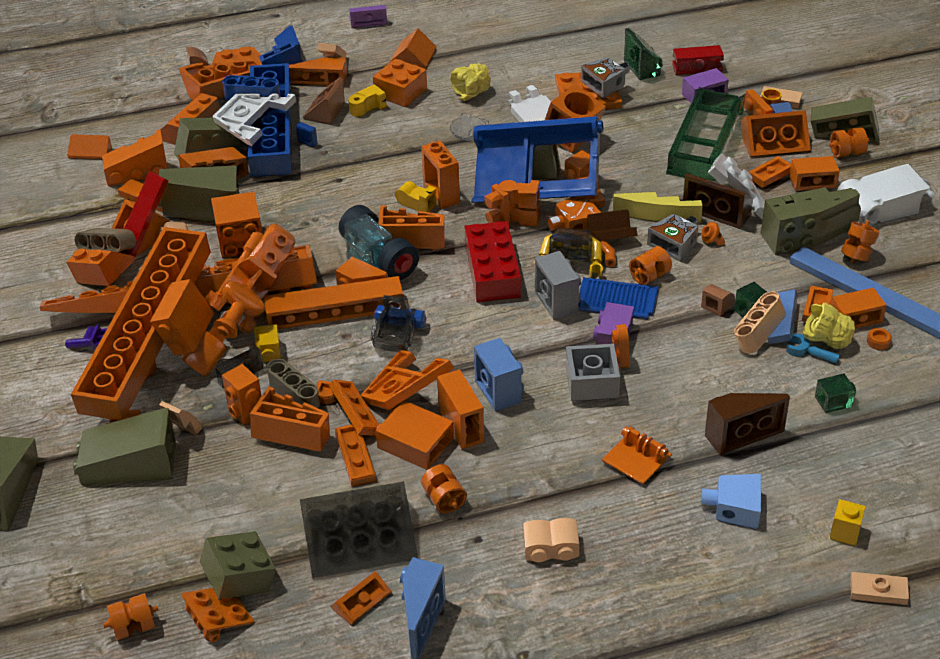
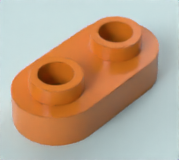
M626 324L615 325V330H611V338L613 344H616L615 352L618 366L620 369L630 367V350Z

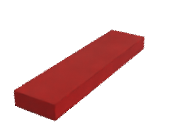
M149 171L124 229L131 230L134 233L136 244L133 248L119 253L136 257L168 184V179Z

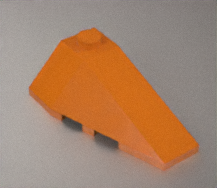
M256 59L233 60L231 64H221L219 61L209 66H203V63H195L179 68V72L188 96L192 100L201 93L217 97L219 100L225 96L222 81L226 76H250V66L262 64Z

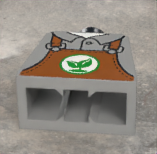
M611 58L593 61L581 65V82L600 97L605 98L624 87L625 74L630 72V68L626 62L617 64Z
M672 214L648 228L647 245L651 247L660 246L667 251L670 257L681 262L697 243L698 221L693 216L684 219L676 214Z

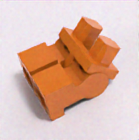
M505 180L499 185L497 183L492 185V193L484 196L486 206L490 209L493 208V210L485 213L486 220L489 223L508 221V225L513 222H519V225L538 226L541 215L539 180H531L530 183H516L513 180Z

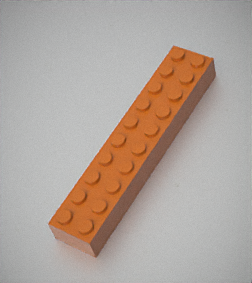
M163 227L71 393L78 414L113 420L125 419L164 344L163 339L152 326L150 320L172 282L191 279L195 284L211 253L206 232Z

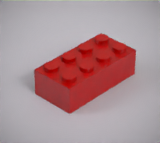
M508 221L464 225L465 248L476 303L521 298V275Z

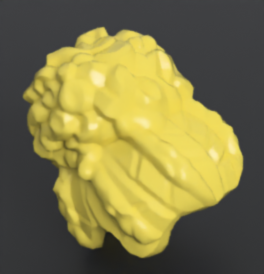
M478 63L470 64L469 67L463 66L454 69L451 72L450 81L455 93L462 96L459 100L467 101L479 93L487 91L491 84V77L488 67Z
M823 303L822 305L812 304V313L806 320L804 330H802L804 338L814 342L823 341L827 346L834 349L846 348L851 343L855 334V323L851 320V317L838 312L835 307L828 305V303Z

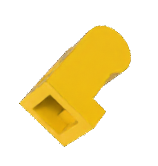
M375 84L356 92L348 98L350 114L355 117L363 116L368 111L377 107L380 110L387 107L385 92Z
M407 181L395 192V198L400 204L416 211L430 212L437 205L436 188L428 186L425 189L411 181Z

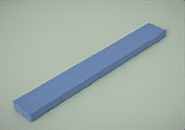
M804 246L790 257L791 264L848 293L874 287L887 305L886 312L940 338L939 313Z

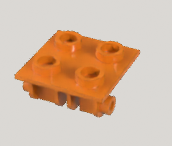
M625 426L621 432L624 438L602 458V462L644 484L672 456V453L669 452L665 444H660L653 440L652 437L647 438L645 433L640 435V432L632 426Z
M213 588L181 593L185 600V610L191 614L198 629L202 630L204 638L212 643L220 639L221 629L253 624L255 622L238 597L218 600Z

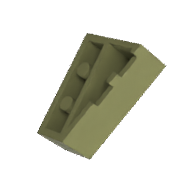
M873 97L811 107V125L815 138L830 139L833 131L844 130L847 133L849 129L862 127L866 131L869 140H873V143H880L879 125Z
M213 117L180 118L174 154L178 158L179 154L228 147L238 148L242 146L243 141L214 123Z

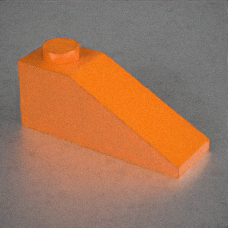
M323 57L289 65L291 84L331 85L341 77L344 86L348 74L346 57Z

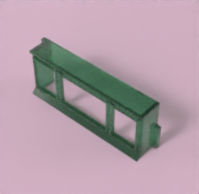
M701 87L698 88L668 153L667 175L685 178V175L688 173L706 180L716 181L708 171L711 169L710 167L715 159L723 153L738 115H743L745 94L738 97L737 95L701 90ZM698 111L727 116L717 141L688 135ZM684 142L714 147L710 158L680 153Z

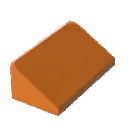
M72 134L69 140L67 157L103 159L102 155L109 153L112 149L110 137L107 135Z
M374 571L330 607L352 625L391 594L392 591L380 575Z

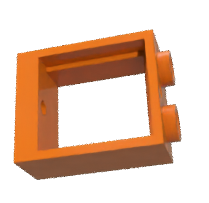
M440 140L421 146L423 187L425 189L428 186L436 188L437 204L441 209L459 204V162Z

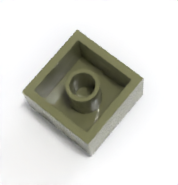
M256 531L208 537L205 540L200 563L218 600L269 592L276 568Z

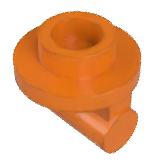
M709 222L703 227L702 240L704 242H716L718 246L725 243L717 223Z

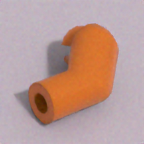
M606 240L600 241L602 252L605 255V265L613 267L616 264V251Z

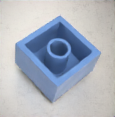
M501 338L474 346L475 382L494 411L496 412L521 403V392L524 391L521 375H523L524 371L521 362L516 361L513 357L511 348L508 345L506 346Z

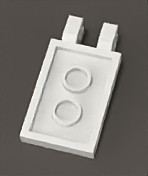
M534 85L526 87V91L529 94H526L525 100L521 99V95L516 90L509 92V96L512 98L509 100L511 113L519 122L545 120L551 101L545 95H539Z

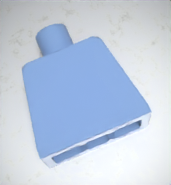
M761 474L721 475L718 478L717 490L702 489L701 504L716 505V519L718 521L758 529L761 514Z

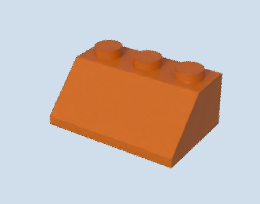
M203 93L198 95L161 128L162 140L174 145L176 144L180 118H212L219 110L218 98Z
M806 110L750 115L740 120L742 139L750 157L811 150Z

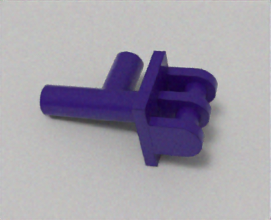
M96 325L95 328L89 326L83 338L67 339L65 346L67 349L92 346L95 351L107 328L101 329L99 325Z

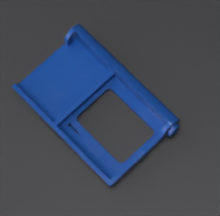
M598 116L474 126L473 137L477 146L474 198H472L471 202H485L484 196L492 193L491 186L496 183L499 185L505 180H513L516 183H530L533 179L534 149L536 146L581 142L591 143L588 178L540 181V199L596 196L598 193L600 133L604 131L603 121L599 120Z

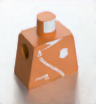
M587 196L570 197L556 204L555 217L548 219V226L551 231L561 228L568 237L589 234L587 215L601 212Z

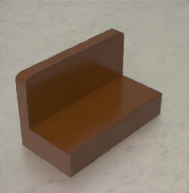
M627 209L587 215L589 239L594 237L598 241L638 236L637 227L630 226L629 210Z

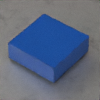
M302 122L296 124L298 142L314 148L318 144L316 128Z

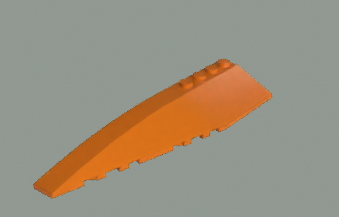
M309 244L293 248L291 254L276 274L277 279L268 292L277 291L278 293L289 292L293 287L307 289L317 283ZM240 257L216 261L214 267L204 265L194 284L204 299L211 290L213 292L218 291ZM133 281L127 282V285L123 288H119L116 285L107 286L106 289L101 290V293H97L94 290L85 291L79 294V298H75L74 295H68L42 301L39 306L40 311L116 313Z

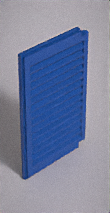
M583 277L579 291L581 301L578 303L579 310L600 313V311L605 310L606 303L609 302L634 306L635 318L648 319L654 313L659 287Z

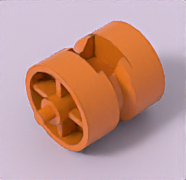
M862 127L849 129L847 133L844 130L833 131L829 147H831L832 153L836 158L849 156L851 152L854 155L865 154L868 149L869 138H867L866 131Z
M866 220L865 224L852 222L848 231L850 238L845 239L841 249L843 254L851 257L850 262L855 263V260L869 261L873 251L871 245L876 243L880 231L871 227L868 220Z
M655 246L644 254L632 259L629 263V269L637 283L647 285L656 280L657 277L670 272L672 261L665 249Z
M445 464L433 466L422 476L421 486L440 513H451L459 509L466 501L467 493L449 466Z
M144 593L130 598L127 604L120 601L107 605L110 618H108V622L103 623L104 629L108 627L114 629L118 641L132 636L134 630L141 633L155 628L152 616L159 609L157 605L152 607L151 604H148Z

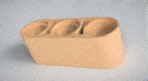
M771 291L763 294L735 327L734 334L742 352L753 353L757 351L785 317L786 311L777 292Z

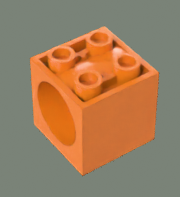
M574 84L550 102L545 120L598 116L599 120H601L606 106ZM586 142L560 145L573 153Z
M247 192L211 198L221 257L228 258L242 255L244 252L243 247L252 233H262L255 193Z

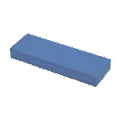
M796 289L778 293L786 315L767 338L769 344L792 340L798 298Z

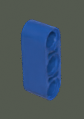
M230 75L226 76L222 81L227 101L235 94H260L261 97L279 94V97H281L279 81L275 78Z

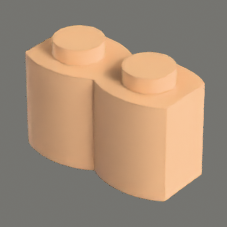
M576 519L531 520L523 523L527 561L539 563L552 558L568 561L579 557Z

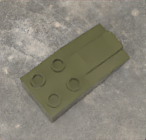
M824 187L765 199L761 235L775 255L796 251L803 246L806 248L817 246L849 231L852 222H858L861 212L859 204L860 193L852 188L829 192Z

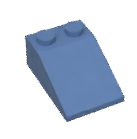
M412 557L408 567H404L401 572L400 583H403L401 598L405 602L411 659H420L446 600L444 565Z

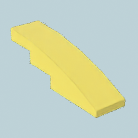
M656 192L613 194V211L627 209L629 210V216L632 218L661 221L672 214H676L684 219L693 216L697 219L698 223H701V200L680 201L679 196L657 197Z

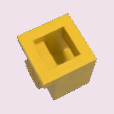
M277 324L254 327L256 353H261L262 362L281 359Z

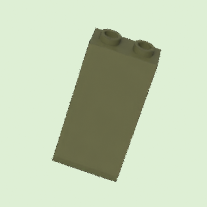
M237 166L159 169V175L169 180L158 204V207L163 209V216L215 223L211 198L240 194Z
M162 408L82 431L81 441L77 442L78 460H74L73 463L74 474L79 476L81 485L173 479L176 439L169 408Z
M0 436V530L8 531L38 462L35 438Z

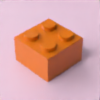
M394 59L373 76V84L385 92L386 101L406 108L427 90L426 69L417 65L409 64L400 59Z

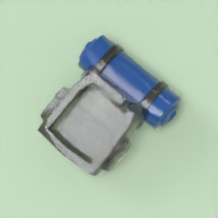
M384 295L382 299L383 305H378L374 313L375 322L371 332L372 344L374 347L382 350L407 351L413 343L414 329L423 328L426 324L425 311L417 310V308L408 309L405 298ZM389 302H396L401 306L399 308L394 307Z

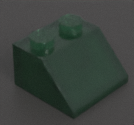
M626 28L624 62L628 64L639 80L660 76L663 66L662 58L656 54L654 49L630 28Z

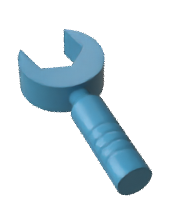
M793 334L792 340L789 341L799 344L798 346L787 345L786 352L796 357L804 356L809 352L815 357L835 364L838 363L840 355L815 346L810 347V341L801 334Z

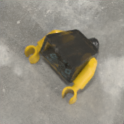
M559 228L555 233L547 235L543 239L539 256L560 251L565 259L570 261L591 262L589 278H592L593 272L599 273V279L602 278L603 266L600 264L602 262V245L600 241L592 237L591 231Z

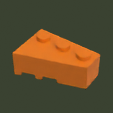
M161 129L145 139L143 137L137 139V142L130 146L124 145L102 155L107 186L124 184L130 179L143 181L146 179L149 171L159 175V169H168Z
M234 147L178 155L180 168L237 166L238 179L249 174L247 158Z
M381 205L378 222L379 240L386 245L395 238H403L417 249L438 250L445 248V215L418 211V214L406 213L404 208H399V211L387 210V206Z
M268 386L250 413L251 438L320 452L330 438L329 413L305 402L301 405L293 401V397L288 394L281 396L275 393V388Z

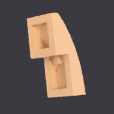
M164 401L159 404L160 409L169 408L171 421L177 427L195 435L201 431L202 426L200 422L190 412Z

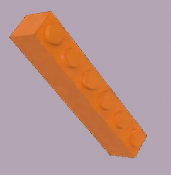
M399 276L264 296L268 325L277 324L278 329L374 315L378 305L387 306V313L390 307L404 308L403 291Z

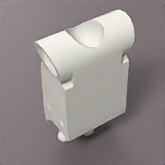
M909 164L862 177L861 180L849 179L842 182L838 187V190L852 188L860 193L859 204L861 212L859 220L864 224L866 220L870 221V226L875 225L878 221L881 223L918 214L923 195L925 194L928 199H933L935 196L934 192L930 190V183L920 177Z

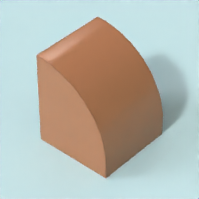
M186 47L189 65L203 63V66H209L203 51L195 47Z
M710 284L703 290L701 308L721 317L735 302V295L714 284Z

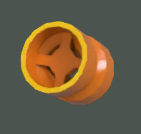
M766 89L762 92L761 98L771 107V104L781 102L782 93L776 89Z

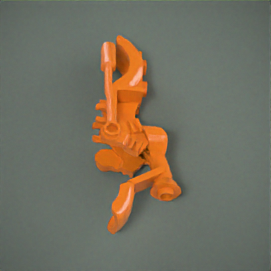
M272 223L267 227L264 235L260 232H253L243 247L244 252L218 291L213 292L211 290L207 294L205 300L211 309L215 308L220 311L227 301L232 306L221 318L214 322V326L209 332H204L194 353L181 355L182 360L191 368L204 376H208L226 351V345L223 341L228 337H237V325H239V330L248 334L255 327L254 317H258L265 310L262 298L277 279L276 274L295 246V237L279 224Z

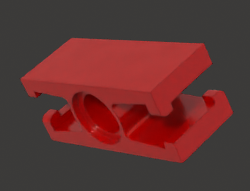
M720 45L673 49L675 60H672V66L675 75L697 74L715 68L720 72L723 71L721 61H724V54Z

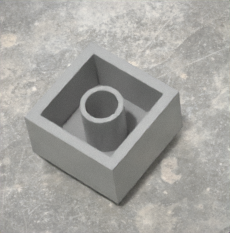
M560 251L536 257L535 294L552 319L555 320L578 313V303L581 301L579 294L581 278L578 272L572 269L570 261L565 259Z
M614 344L566 346V373L571 401L619 398L620 372Z

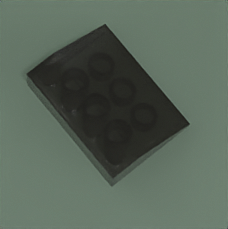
M404 481L300 499L312 578L411 561L412 557L418 558Z

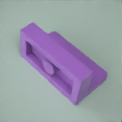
M386 5L349 9L351 28L387 24Z

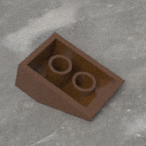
M729 393L715 397L708 401L705 437L718 454L722 455L783 433L785 431L790 396L778 393Z

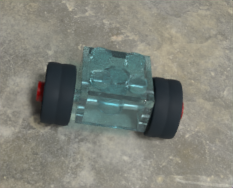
M355 205L349 208L342 215L338 226L340 235L346 241L347 259L353 256L387 272L388 277L399 276L400 280L408 277L416 269L419 262L417 248L403 238L392 240V235L378 224V216L368 207Z

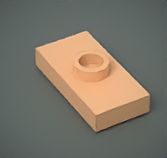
M851 572L852 600L908 605V577Z

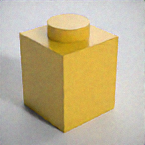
M839 499L829 539L856 546L866 506Z

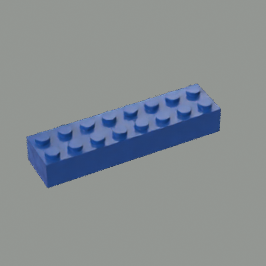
M289 63L250 66V76L275 78L279 81L281 97H287L288 94H291ZM269 107L251 125V127L261 129L262 136L252 146L248 145L251 177L292 174L291 107L287 111Z

